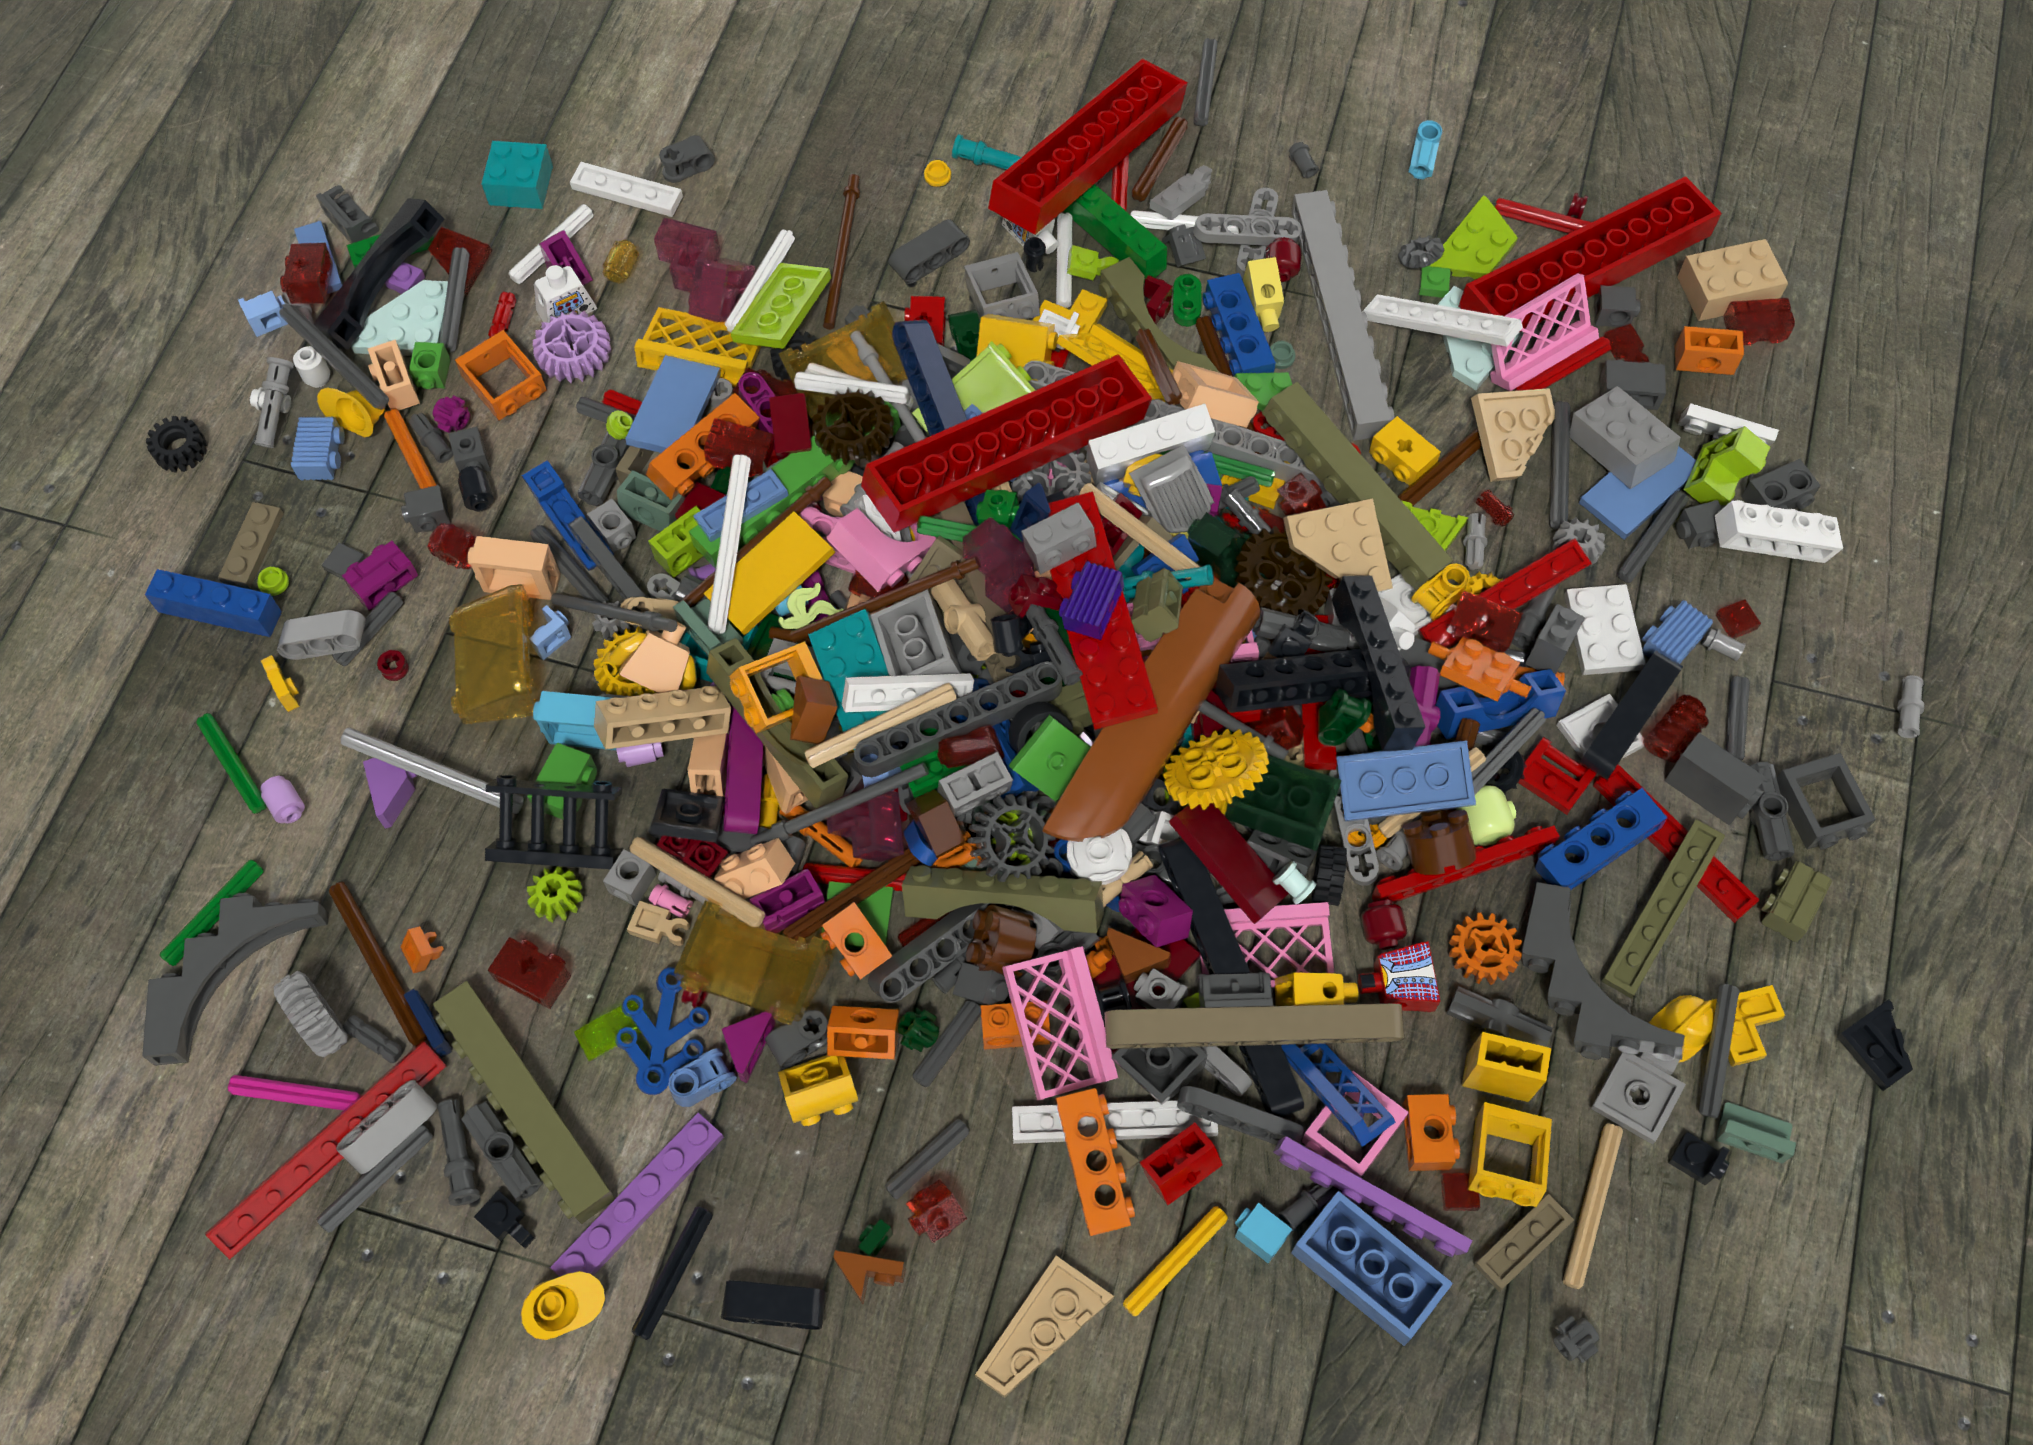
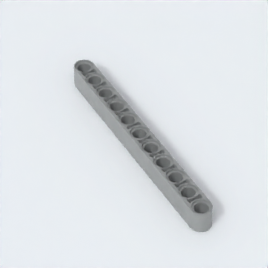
M1030 361L1023 367L1031 377L1029 383L1035 390L1075 373L1041 361ZM1155 399L1151 401L1146 416L1149 417H1144V420L1124 429L1185 409L1172 404L1168 405L1166 402ZM1211 418L1215 434L1209 449L1206 450L1207 452L1272 469L1275 471V478L1312 491L1315 487L1323 484L1285 441Z

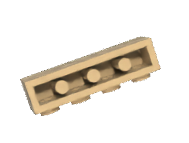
M704 686L697 689L673 690L665 693L642 694L640 696L624 698L614 697L608 700L596 701L594 728L605 750L725 734L729 730L731 706L717 686Z

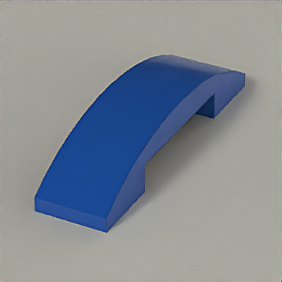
M548 460L522 475V478L549 520L588 571L597 565L574 538L567 526L577 517L581 516L589 524L614 556V553L597 530L595 531L570 496L563 481Z

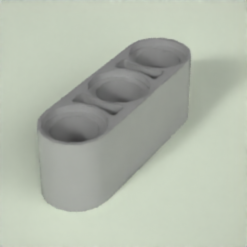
M343 610L287 620L283 625L277 651L287 659L300 660L357 650L360 647L366 619L357 611Z
M410 1080L399 1087L346 1134L338 1143L336 1149L359 1174H365L420 1127L435 1112L437 1103L415 1080Z

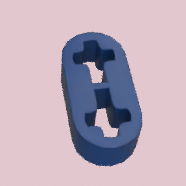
M913 819L903 831L908 847L919 861L927 866H932L938 858L934 855Z

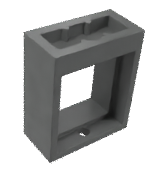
M1841 753L1784 769L1777 777L1780 794L1788 803L1787 812L1806 850L1817 846L1821 850L1827 849L1837 844L1838 840L1847 837L1850 841L1859 839L1868 833L1867 829L1876 820ZM1831 778L1852 819L1821 828L1800 787Z

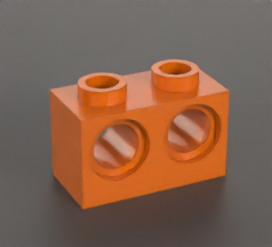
M1028 1002L1024 1009L1025 1017L1036 1025L1043 1009L1033 1002ZM1012 1003L981 1005L984 1050L1023 1047ZM1049 1013L1041 1026L1048 1033H1050ZM1037 1034L1032 1044L1033 1046L1050 1045V1041Z

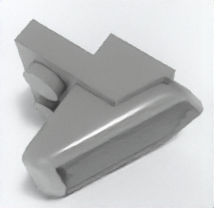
M1184 445L1129 473L1151 517L1169 533L1194 532L1210 513L1211 504L1214 501L1204 479Z

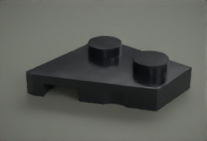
M1889 999L1837 1036L1882 1091L1913 1070L1909 1055L1903 1047L1904 1039L1901 1029L1896 1028L1891 1012L1894 1010V1006Z

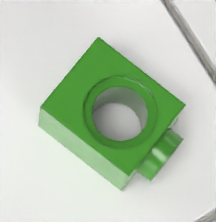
M415 342L409 372L416 387L424 389L445 388L450 357L444 343Z

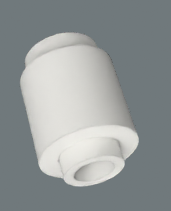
M312 346L303 347L294 354L293 363L304 383L314 388L327 384L330 378V369L325 359Z

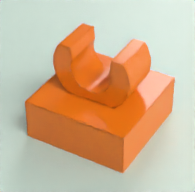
M420 926L408 929L400 946L413 974L425 971L430 960L438 959L444 950L443 946L432 948L430 944L434 943L437 936L436 933L427 932L424 934Z

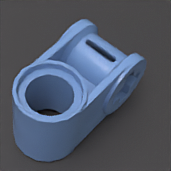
M720 1048L704 1053L695 1061L671 1074L668 1086L677 1105L682 1107L694 1106L712 1094L725 1090L736 1081L735 1073L728 1070L722 1059L723 1052ZM690 1082L694 1084L692 1090L687 1093L677 1092L678 1087L682 1083Z

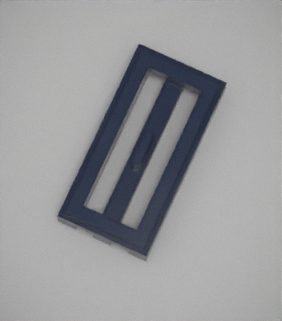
M414 989L403 994L433 1049L436 1050L441 1058L450 1054L452 1047L435 1021L424 998Z

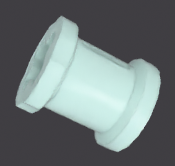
M1291 861L1277 873L1272 882L1276 885L1280 884L1293 897L1292 901L1297 905L1313 891L1316 883L1313 880H1307L1296 869L1297 864Z

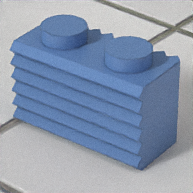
M299 417L294 442L295 447H293L294 452H292V469L298 479L302 481L304 479L333 480L335 469H339L341 465L338 448L339 444H343L345 440L343 427L339 426L335 417Z
M1683 600L1676 608L1671 605L1661 616L1660 621L1663 623L1659 628L1653 625L1642 638L1646 642L1642 649L1643 654L1651 658L1653 653L1658 651L1680 664L1706 635L1713 624V620L1708 619L1707 615H1703L1701 611L1693 608L1687 601Z

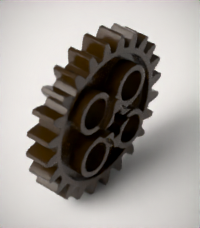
M1274 526L1270 532L1264 528L1258 535L1254 533L1241 547L1242 551L1236 556V560L1239 562L1234 567V571L1240 574L1235 579V582L1243 583L1252 592L1260 608L1298 616L1303 610H1306L1314 615L1319 607L1327 601L1326 597L1329 594V590H1331L1327 586L1333 581V578L1326 576L1327 573L1317 567L1316 563L1303 554L1299 555L1290 548L1286 529L1280 533L1277 526ZM1275 551L1280 553L1283 558L1279 557ZM1300 569L1303 570L1307 574V576L1303 575L1300 572ZM1260 573L1264 574L1267 579L1263 578ZM1284 591L1289 592L1292 598L1287 596Z

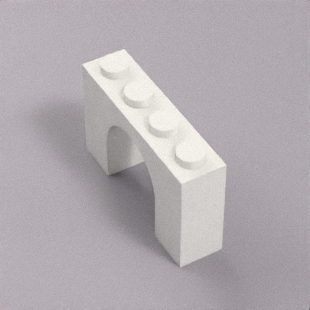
M1206 404L1195 406L1089 440L1086 460L1090 466L1094 484L1097 486L1099 482L1106 483L1124 477L1125 469L1136 461L1156 453L1176 449L1182 445L1185 446L1189 454L1199 450H1208L1215 430Z

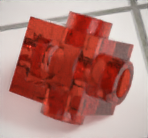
M1299 473L1277 489L1282 499L1278 504L1286 516L1327 508L1320 496L1323 492L1314 479L1308 481L1302 473Z
M940 1179L928 1188L918 1191L914 1198L905 1203L912 1214L908 1221L918 1236L924 1233L932 1243L948 1236L954 1228L967 1220L953 1193Z

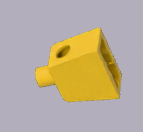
M1294 972L1275 978L1276 1006L1344 1005V1003H1356L1358 1000L1357 984L1343 983L1342 974Z

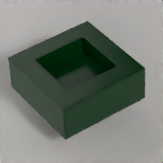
M881 1219L875 1226L872 1223L869 1224L858 1239L861 1242L858 1246L860 1253L865 1256L876 1257L892 1237V1228Z

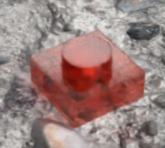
M1746 599L1719 609L1715 615L1728 636L1733 639L1755 631L1761 625Z
M1443 1173L1441 1175L1443 1211H1478L1481 1208L1479 1192L1468 1190L1470 1173Z

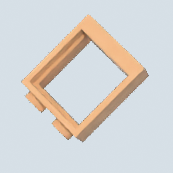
M1177 361L1172 375L1183 395L1180 399V404L1185 410L1206 404L1210 418L1245 428L1248 427L1250 420L1257 412L1259 401L1236 377Z
M477 536L474 547H470L468 552V564L471 565L475 578L479 581L483 592L551 600V596L557 591L561 574L548 544Z

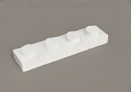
M580 162L570 181L573 190L673 217L683 198L681 189Z
M970 673L850 677L845 680L842 707L845 712L889 711L946 683H950L956 694V699L972 693L974 679Z

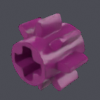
M454 395L451 398L446 396L445 399H439L432 413L434 421L438 422L437 427L448 433L451 430L456 432L462 430L470 419L468 407L464 406L465 401Z

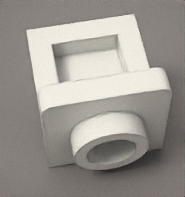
M1044 309L1038 321L1055 324L1054 332L1058 333V337L1059 335L1077 334L1080 325L1076 324L1079 316L1077 312H1073L1069 320ZM1059 344L1056 345L1057 348L1064 350Z

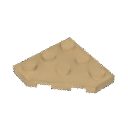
M1550 388L1481 393L1471 397L1490 482L1514 480L1522 476L1526 469L1527 461L1536 452L1544 438L1542 435L1555 419V409Z
M1373 499L1283 518L1290 548L1299 555L1303 554L1316 563L1317 567L1333 578L1341 580L1343 576H1372L1378 592L1393 588Z

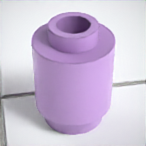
M662 742L616 748L619 762H626L627 767L655 762L657 758L664 757Z
M274 776L262 784L261 798L276 822L288 824L295 822L301 817L305 805L289 780H286L283 776Z

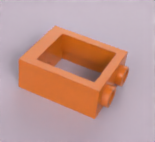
M504 330L455 359L463 379L498 421L513 414L518 408L531 400L537 399L542 393L547 391L541 373ZM508 358H511L527 379L494 399L477 378Z

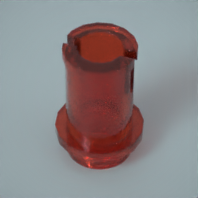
M1486 490L1480 495L1484 498L1483 500L1481 498L1477 499L1476 504L1493 518L1495 525L1504 527L1515 515L1512 512L1513 508L1510 505L1506 506L1491 490Z

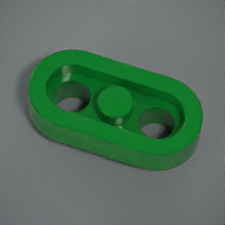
M1183 274L1175 279L1173 285V319L1181 326H1193L1197 323L1196 320L1201 317L1202 284L1196 276Z

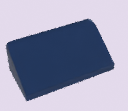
M1040 482L1025 492L1010 528V531L1023 543L1021 531L1048 518L1051 512Z

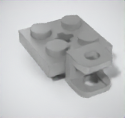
M1621 1052L1591 1109L1653 1145L1686 1085L1671 1076L1680 1060L1663 1061L1649 1053L1640 1052L1637 1057L1634 1054ZM1638 1089L1644 1091L1642 1097L1647 1100L1646 1104L1641 1102L1638 1105L1635 1104L1629 1095L1630 1091L1636 1092Z

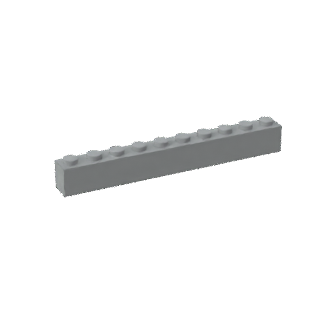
M1327 190L1294 194L1291 213L1292 217L1302 227L1299 242L1353 441L1373 438L1376 433L1394 419V411L1392 406L1388 407L1386 401L1388 396L1387 386L1385 382L1381 383L1380 362L1373 355L1374 341L1371 335L1368 336L1366 330L1368 326L1366 313H1362L1360 309L1361 295L1358 289L1355 290L1354 270L1347 263L1348 249L1341 242L1342 228L1341 224L1336 223L1335 203L1330 201Z

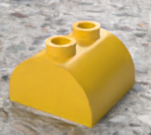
M826 1055L778 1072L793 1123L801 1121L803 1126H810L820 1121V1114L833 1110L835 1115H842L853 1109L852 1103L859 1101L851 1074L843 1056Z

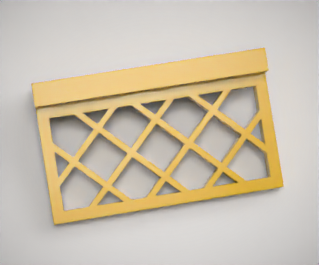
M658 307L643 339H638L634 348L637 367L656 371L659 369L665 355L720 367L721 375L719 378L726 379L733 387L739 388L740 377L751 371L761 346L737 343L738 347L726 351L722 345L733 341L730 332L728 335L716 338L714 332L720 330L727 331L725 320ZM663 318L676 322L666 327H662L660 324ZM699 325L702 329L690 333L686 327ZM678 330L683 332V336L673 340L668 335ZM707 335L711 339V341L702 345H698L695 341ZM663 337L666 342L658 343L652 340ZM688 342L693 346L691 349L678 347ZM717 348L720 354L707 353L706 351ZM743 353L747 357L746 360L732 358Z
M1093 324L1090 333L1059 335L1057 344L1091 366L1119 354L1152 397V400L1160 399L1166 402L1142 351L1101 324Z

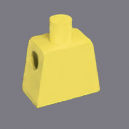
M1276 257L1248 261L1243 277L1244 285L1258 320L1261 322L1263 331H1275L1279 328L1278 319L1284 304Z

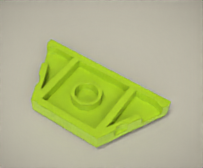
M1483 195L1443 244L1444 253L1441 258L1429 266L1451 269L1452 276L1478 279L1498 268L1516 245L1518 237L1490 200Z

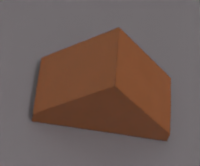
M803 676L796 677L790 740L817 745L824 742L838 708L828 681Z
M1108 928L1106 933L1107 941L1126 984L1139 979L1143 972L1149 975L1153 968L1160 971L1169 967L1171 963L1170 952Z

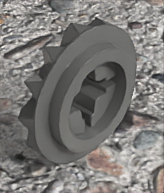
M1431 235L1425 238L1419 236L1418 239L1409 240V244L1401 246V252L1398 255L1403 266L1423 268L1441 258L1444 253V246L1440 238H1433Z

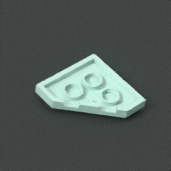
M422 280L367 316L364 329L352 343L351 347L354 353L369 354L368 348L396 339L402 355L412 356L415 342L439 343L448 281Z
M1453 286L1438 305L1460 309L1458 306L1464 291ZM1523 331L1515 336L1512 347L1521 339L1524 334ZM1443 335L1446 352L1449 353L1451 361L1450 369L1452 376L1477 391L1488 378L1490 372L1495 369L1491 344Z

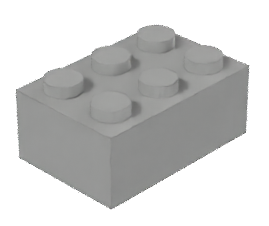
M1618 386L1574 412L1570 428V438L1630 489L1674 462L1681 439L1679 435Z
M928 589L870 615L889 676L962 674L948 631L944 625L941 610Z

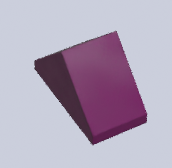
M565 230L539 243L547 269L553 265L560 266L561 268L571 266L583 286L592 281L590 274Z
M767 1011L722 1028L740 1080L745 1083L748 1082L766 1045V1036L773 1031L776 1025L773 1015Z

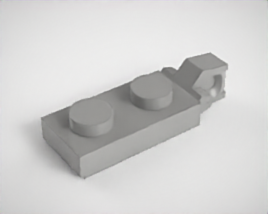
M1203 165L1197 168L1193 175L1187 173L1186 176L1184 175L1151 199L1150 209L1173 220L1205 196V191L1211 183L1212 169Z

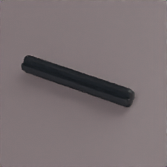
M699 1206L693 1210L632 1327L634 1335L645 1340L651 1337L713 1217L709 1210Z

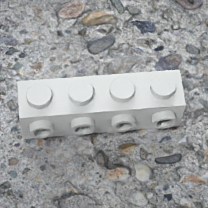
M1740 500L1731 501L1715 515L1719 543L1722 548L1826 563L1843 549L1837 517L1825 516L1820 513L1800 512L1795 509L1775 508L1769 505L1750 504Z

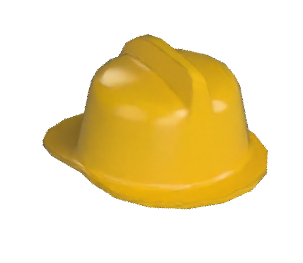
M327 387L321 389L317 395L318 405L325 417H335L340 427L362 437H370L372 435L373 425L377 423L380 415L385 410L374 408L357 390L345 393Z
M1692 995L1679 996L1668 1003L1649 1022V1024L1658 1028L1685 1035L1683 1057L1679 1063L1693 1057L1711 1040L1715 1014L1711 1008L1712 1002L1710 1000L1704 1001Z
M581 1271L568 1273L555 1279L541 1282L531 1290L524 1300L521 1310L522 1324L527 1333L536 1339L542 1340L556 1338L583 1327L593 1321L601 1312L605 1301L604 1288L599 1279L590 1273Z

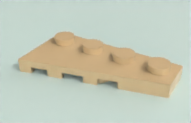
M1055 1256L976 1372L975 1377L1005 1398L1114 1299V1296L1068 1263Z

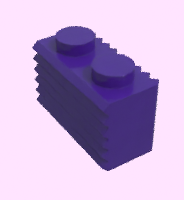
M1088 561L1085 563L1082 572L1076 571L1071 584L1073 592L1069 599H1063L1059 616L1062 617L1064 629L1101 640L1119 601V596H1121L1124 589L1123 575L1119 570L1115 571L1113 568L1109 569L1095 563L1091 564Z

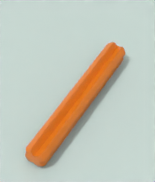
M392 408L390 411H386L384 417L420 489L437 486L399 410Z

